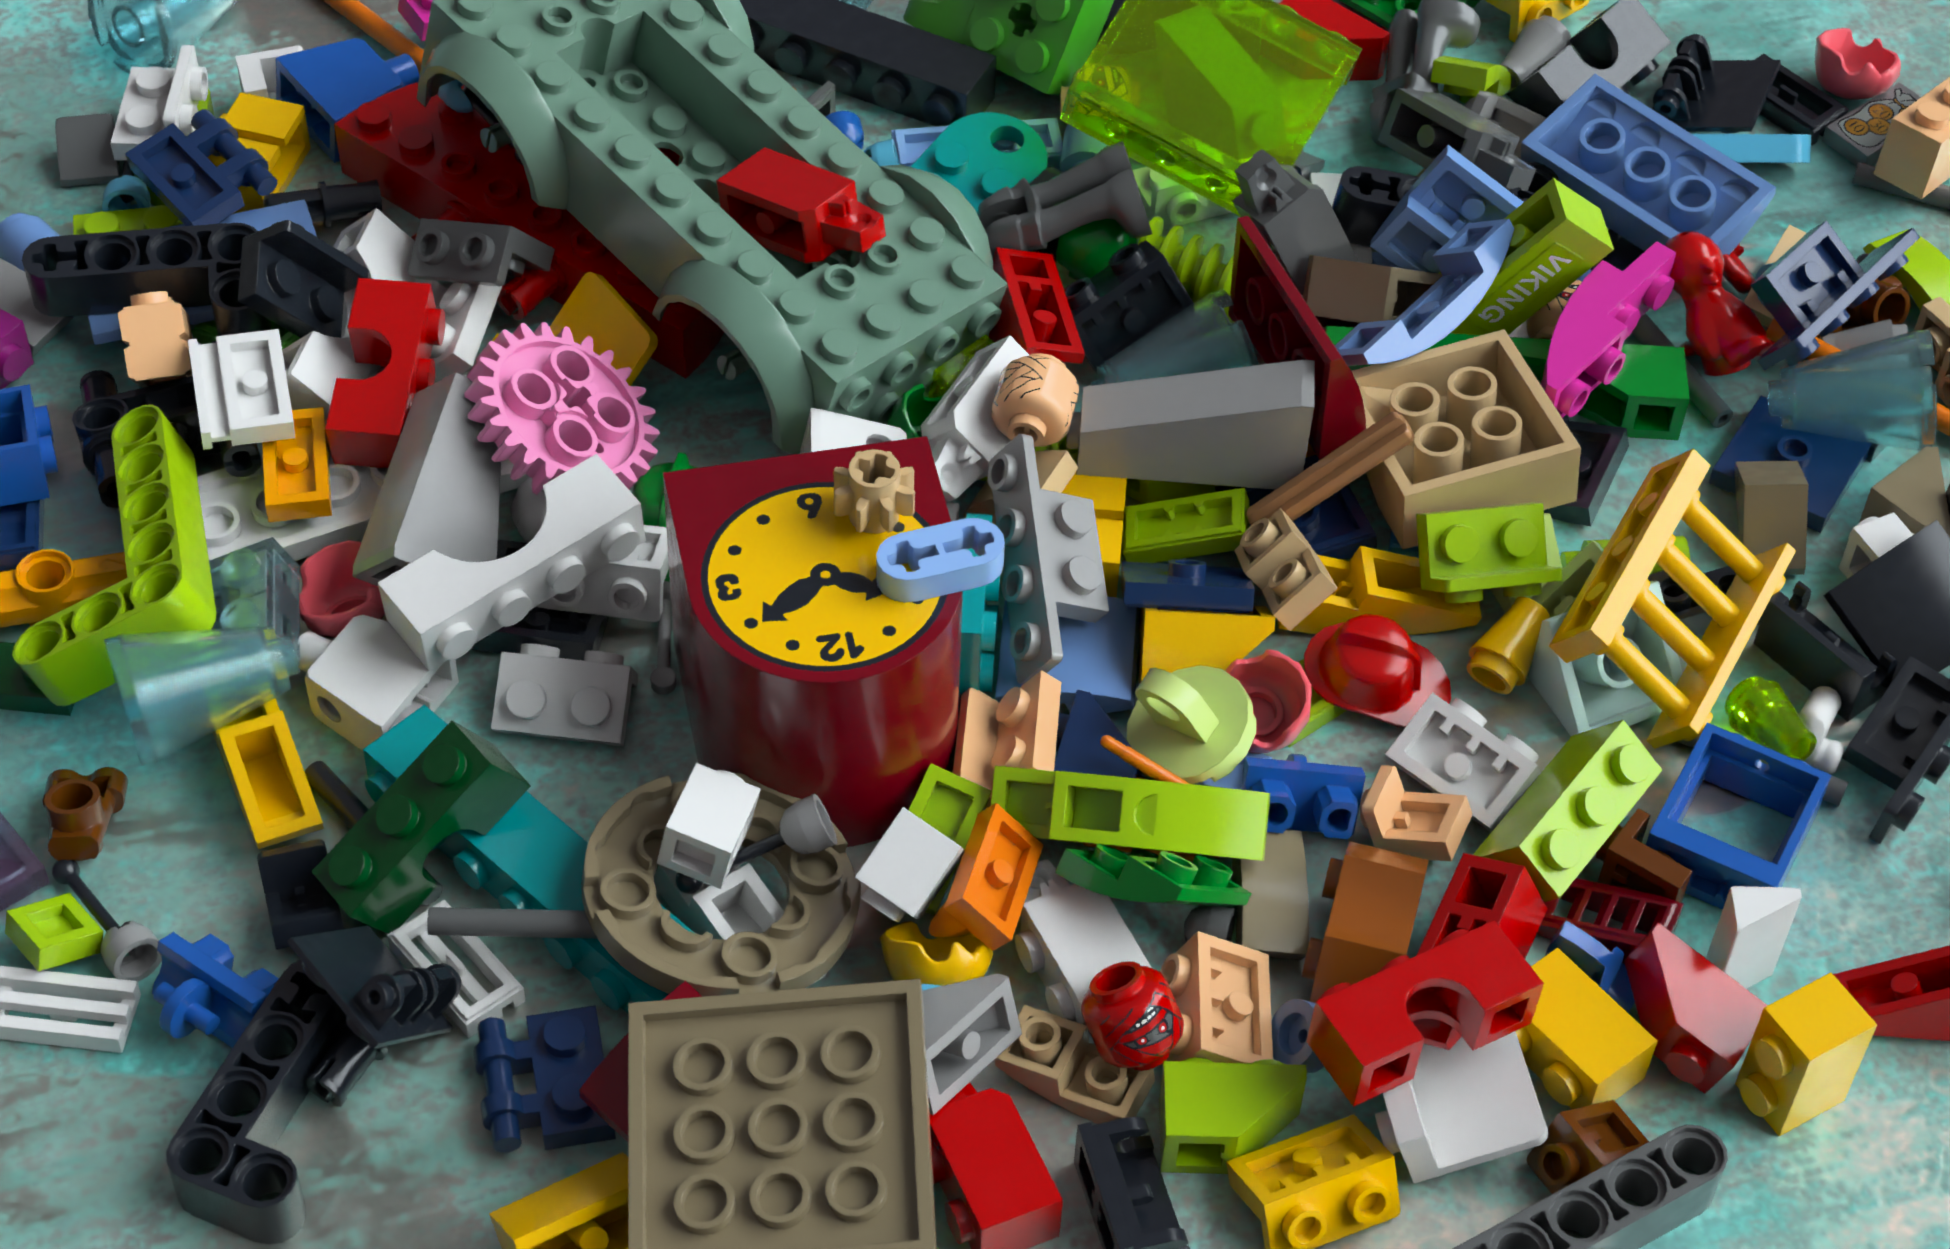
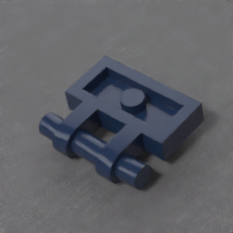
M202 109L194 114L191 125L195 131L188 136H185L172 123L125 153L130 169L185 226L218 224L244 207L245 204L238 189L241 185L252 187L261 196L272 193L277 186V179L268 171L269 163L257 150L253 148L247 149L238 140L236 129L226 119L216 118L207 109ZM210 155L222 156L226 161L216 167L207 157Z
M596 1005L526 1016L529 1040L516 1042L507 1038L506 1024L501 1018L493 1017L480 1021L477 1026L479 1043L474 1047L473 1054L475 1069L479 1075L484 1077L486 1097L481 1101L480 1105L482 1123L486 1129L491 1131L495 1151L509 1153L519 1149L522 1144L520 1129L539 1126L542 1127L545 1150L616 1139L615 1130L592 1110L579 1095V1089L604 1059ZM534 1072L537 1093L528 1095L516 1093L513 1075Z

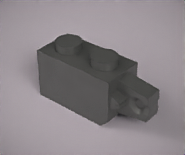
M1397 88L1377 140L1425 169L1449 145L1506 189L1518 188L1522 191H1528L1536 171L1535 168L1513 155L1520 139L1519 136L1440 93Z
M1261 149L1253 154L1249 161L1242 163L1235 170L1242 193L1232 200L1240 217H1250L1301 295L1304 292L1309 255L1359 261L1323 189L1309 182L1291 165H1280L1274 157Z

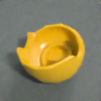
M912 921L902 922L887 928L880 937L884 960L893 981L920 979L921 984L944 986L985 976L993 956V951L973 934L956 938L937 937L929 939L924 937L917 924Z

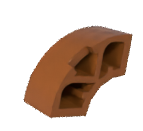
M1349 841L1343 860L1331 857L1322 897L1333 899V906L1324 939L1310 938L1302 971L1303 978L1314 980L1310 1002H1316L1325 991L1339 983L1347 982L1351 985L1377 974L1385 964L1394 958L1407 955L1429 860Z

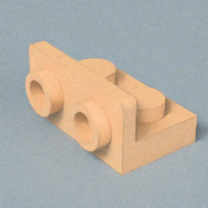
M1040 670L1020 688H1011L1000 702L972 687L961 695L953 773L992 791L995 766L1054 771L1061 682ZM991 797L985 808L991 806Z
M1197 931L1176 953L1170 954L1165 959L1160 970L1169 984L1184 1020L1183 1035L1174 1049L1170 1051L1166 1061H1182L1195 1057L1206 1058L1220 1063H1253L1258 1060H1273L1269 954Z

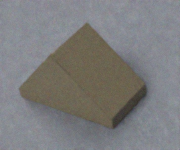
M1924 447L1871 487L1859 523L1872 516L1880 518L1894 512L1911 533L1916 534L1937 520L1950 537V517L1938 447Z
M1798 461L1735 462L1734 473L1739 541L1754 556L1788 542L1796 552L1783 575H1803L1806 569L1809 484Z

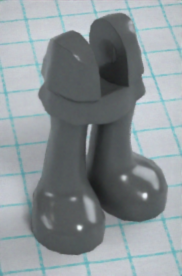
M1422 0L1419 3L1417 13L1409 9H1400L1394 14L1388 28L1390 39L1387 53L1386 80L1384 84L1372 89L1374 102L1370 104L1369 111L1370 131L1372 139L1377 145L1383 148L1388 147L1377 140L1397 88L1439 93L1438 83L1431 82L1433 60L1441 57L1446 47L1462 49L1468 48L1475 43L1481 22L1479 15L1473 8L1456 0Z
M1123 141L1104 147L1092 158L1046 182L1030 186L1028 181L1023 178L1011 189L1006 186L996 191L990 197L984 199L977 208L978 217L988 236L992 256H994L996 247L1023 251L1046 249L1048 242L1080 226L1105 219L1115 220L1130 238H1142L1152 234Z

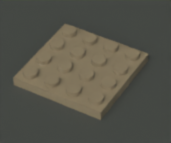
M910 979L628 1003V1249H937L921 980Z

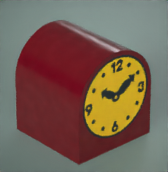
M916 437L664 472L663 482L673 640L698 763L716 771L724 770L745 774L768 788L796 798L803 799L816 794L823 803L831 821L847 841V847L867 844L881 839L901 809L904 807L909 810L930 763L949 772H952L954 766L958 727L963 591L917 602L904 603L892 600L884 595L877 586L876 553L880 544L887 538L899 533L951 522L928 437ZM872 449L890 451L898 460L900 468H914V515L903 516L899 514V520L893 527L892 532L885 531L875 534L863 531L861 533L856 532V527L850 522L849 515L835 516L834 469L835 467L849 468V463L855 456V452ZM908 563L900 564L905 567L906 572H914Z

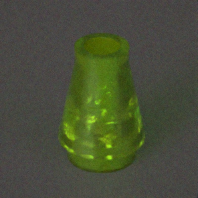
M1754 676L1741 681L1729 693L1725 702V712L1729 717L1730 727L1735 732L1757 744L1791 758L1804 761L1812 754L1817 743L1816 736L1806 727L1779 683Z

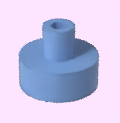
M1292 999L1284 1003L1272 1019L1273 1059L1284 1064L1306 1065L1307 1073H1314L1324 1067L1306 1042L1315 1003L1302 999Z

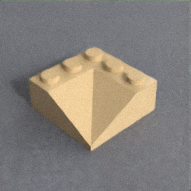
M1505 329L1422 351L1399 361L1374 364L1352 370L1363 398L1366 429L1391 412H1397L1406 419L1415 437L1413 442L1366 472L1378 507L1403 550L1418 546L1416 514L1522 503H1543L1544 510L1577 501L1581 447Z

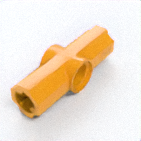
M42 549L28 554L19 562L16 569L0 572V628L27 623L32 626L126 579L127 572L124 552L71 560L64 552L55 549Z

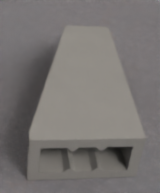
M1296 360L1083 387L1081 412H1074L1066 439V449H1078V470L1076 475L1276 490L1304 470L1314 412L1315 361Z
M454 373L448 375L415 394L353 564V577L378 586L379 581L432 550L450 558L467 562H486L497 559L501 462H493L491 459L498 449L495 442H480L476 438L486 425L468 419L467 414L476 403L464 397L465 391L472 384V381L466 374Z

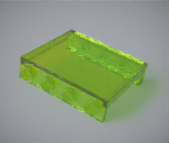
M1125 0L1068 88L1060 120L1108 146L1123 141L1128 157L1240 216L1232 202L1242 193L1235 170L1242 163L1249 161L1253 154L1261 149L1274 157L1280 165H1291L1294 167L1343 84L1346 86L1350 80L1362 48L1349 42L1340 33L1329 31L1300 16L1291 7L1278 4L1272 0Z

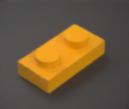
M324 407L292 410L296 438L262 442L265 508L268 522L332 516L328 439L325 431L326 418Z

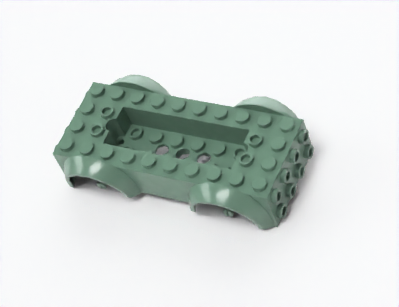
M432 0L417 100L426 108L431 97L438 94L440 86L455 79L460 81L479 97L498 120V123L481 130L480 138L484 147L487 148L489 146L488 151L493 153L513 143L524 166L530 186L531 199L539 206L567 209L659 298L652 312L655 318L661 321L667 307L671 303L682 302L700 310L719 325L738 348L718 357V369L722 375L726 373L725 378L728 380L735 379L750 368L754 370L770 407L772 441L781 450L793 455L800 454L811 408L887 424L890 410L903 393L916 384H923L925 388L923 395L930 398L933 397L943 384L960 375L976 352L985 347L990 331L1001 317L999 307L1008 283L993 270L988 236L976 210L958 188L937 174L901 164L877 165L754 52V42L748 16L740 0ZM766 147L854 180L857 201L884 216L886 236L881 241L874 242L871 248L863 253L838 249L823 261L803 263L762 247L720 207L716 180ZM658 148H667L676 152L680 156L679 165L676 166Z

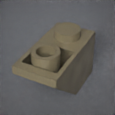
M1309 255L1303 298L1314 315L1319 317L1358 323L1396 320L1442 277V274Z

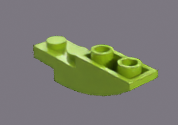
M1005 766L994 767L991 805L999 804L1036 838L1264 861L1270 793L1076 772Z

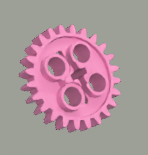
M542 322L534 333L525 323H521L513 334L504 329L494 342L490 340L476 358V364L467 374L472 384L464 393L465 398L476 403L467 414L468 419L486 425L476 438L480 442H495L498 449L491 458L493 462H502L509 459L514 464L510 478L515 481L524 474H527L532 478V492L536 495L543 489L544 484L595 454L605 462L630 490L638 481V478L645 475L651 468L648 464L658 452L652 445V442L658 437L660 432L657 428L647 424L656 414L654 408L641 405L638 402L647 391L645 387L629 386L626 382L632 373L630 367L616 370L611 365L614 356L612 350H607L599 356L593 352L594 344L592 337L588 335L581 344L574 342L572 332L567 326L561 330L557 337H554L546 322Z

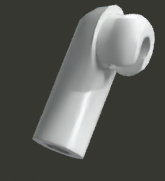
M1821 686L1812 691L1798 715V759L1832 775L1838 769L1845 748L1841 742L1827 739L1826 735L1841 707V698L1837 691L1831 687Z

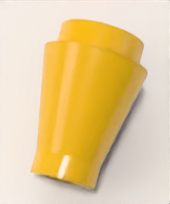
M1517 597L1511 608L1469 649L1471 659L1466 669L1470 676L1480 685L1499 694H1510L1515 686L1523 685L1534 657L1542 621L1550 618L1548 611L1541 604L1530 598Z

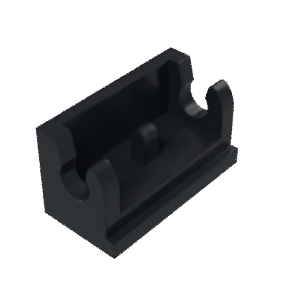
M1798 581L1793 589V595L1790 600L1780 591L1771 597L1763 612L1753 644L1809 691L1812 692L1821 686L1831 687L1837 691L1841 698V707L1837 714L1848 722L1881 699L1891 684L1890 682L1897 667V660L1885 651L1878 661V667L1875 666L1806 609L1811 597V589L1801 581Z
M1127 1117L1092 1125V1122L1077 1125L1074 1164L1102 1248L1190 1249L1189 1246H1186L1189 1243L1184 1229L1179 1226L1159 1169L1150 1135L1141 1136L1149 1133L1148 1125L1143 1117Z

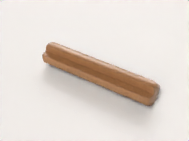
M1391 412L1250 506L1246 511L1249 523L1252 525L1262 518L1269 519L1280 508L1294 521L1413 442L1415 437L1410 425L1400 413Z

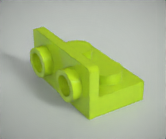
M1522 503L1416 514L1421 590L1443 592L1445 603L1483 600V589L1503 587V596L1539 595L1542 594L1541 583L1563 581L1562 568L1547 566L1543 503Z

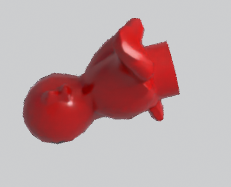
M1682 232L1666 242L1664 246L1676 252L1670 278L1674 280L1673 290L1681 296L1686 308V336L1689 341L1679 345V347H1684L1685 357L1692 355L1700 356L1704 373L1709 376L1728 375L1747 368L1751 364V359L1756 356H1762L1775 342L1766 337V331L1753 310L1742 300L1724 290L1721 284L1724 257L1720 248L1711 238L1699 232Z

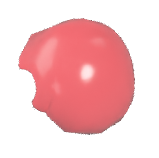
M1849 28L1826 30L1816 38L1815 68L1817 80L1824 90L1834 96L1848 100L1874 98L1885 93L1900 76L1901 62L1898 54L1883 48L1879 38H1875L1868 46H1859L1855 43L1852 31Z
M348 540L326 546L306 559L300 566L302 591L301 594L300 592L294 593L295 603L299 615L307 628L322 637L336 638L353 617L367 615L382 620L385 615L379 587L353 577V564L361 545L359 541Z
M1267 649L1262 655L1234 660L1225 671L1240 681L1253 703V714L1256 717V735L1248 752L1256 754L1269 753L1293 743L1309 722L1311 708V684L1300 663L1277 650Z

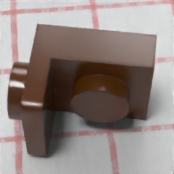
M1638 808L1624 827L1618 825L1597 851L1596 858L1603 862L1597 882L1651 893L1682 903L1692 870L1675 862L1666 853L1654 850L1642 843L1651 815Z
M1613 1099L1559 1112L1547 1128V1140L1543 1144L1533 1147L1526 1161L1550 1193L1554 1194L1649 1141Z

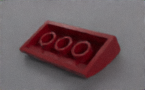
M1249 216L1238 217L1228 315L1259 365L1296 360L1315 361L1314 412L1308 443L1318 459H1322L1366 430L1365 409L1358 383L1349 366Z

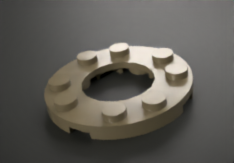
M731 772L739 776L744 782L761 789L751 825L741 846L747 847L778 833L784 811L801 799L768 788L745 774ZM669 775L652 780L625 794L604 813L594 828L585 853L581 881L584 910L592 930L606 951L622 967L648 985L670 994L686 981L703 997L802 989L810 986L825 975L840 959L848 946L859 911L861 882L855 877L853 866L846 853L848 843L834 824L837 844L818 853L801 854L785 844L761 855L774 865L786 884L788 904L783 916L776 923L773 922L770 928L760 934L755 932H739L728 939H712L713 934L709 932L703 935L693 933L670 918V911L663 909L656 897V886L653 878L659 866L657 859L666 825L688 780L671 783Z

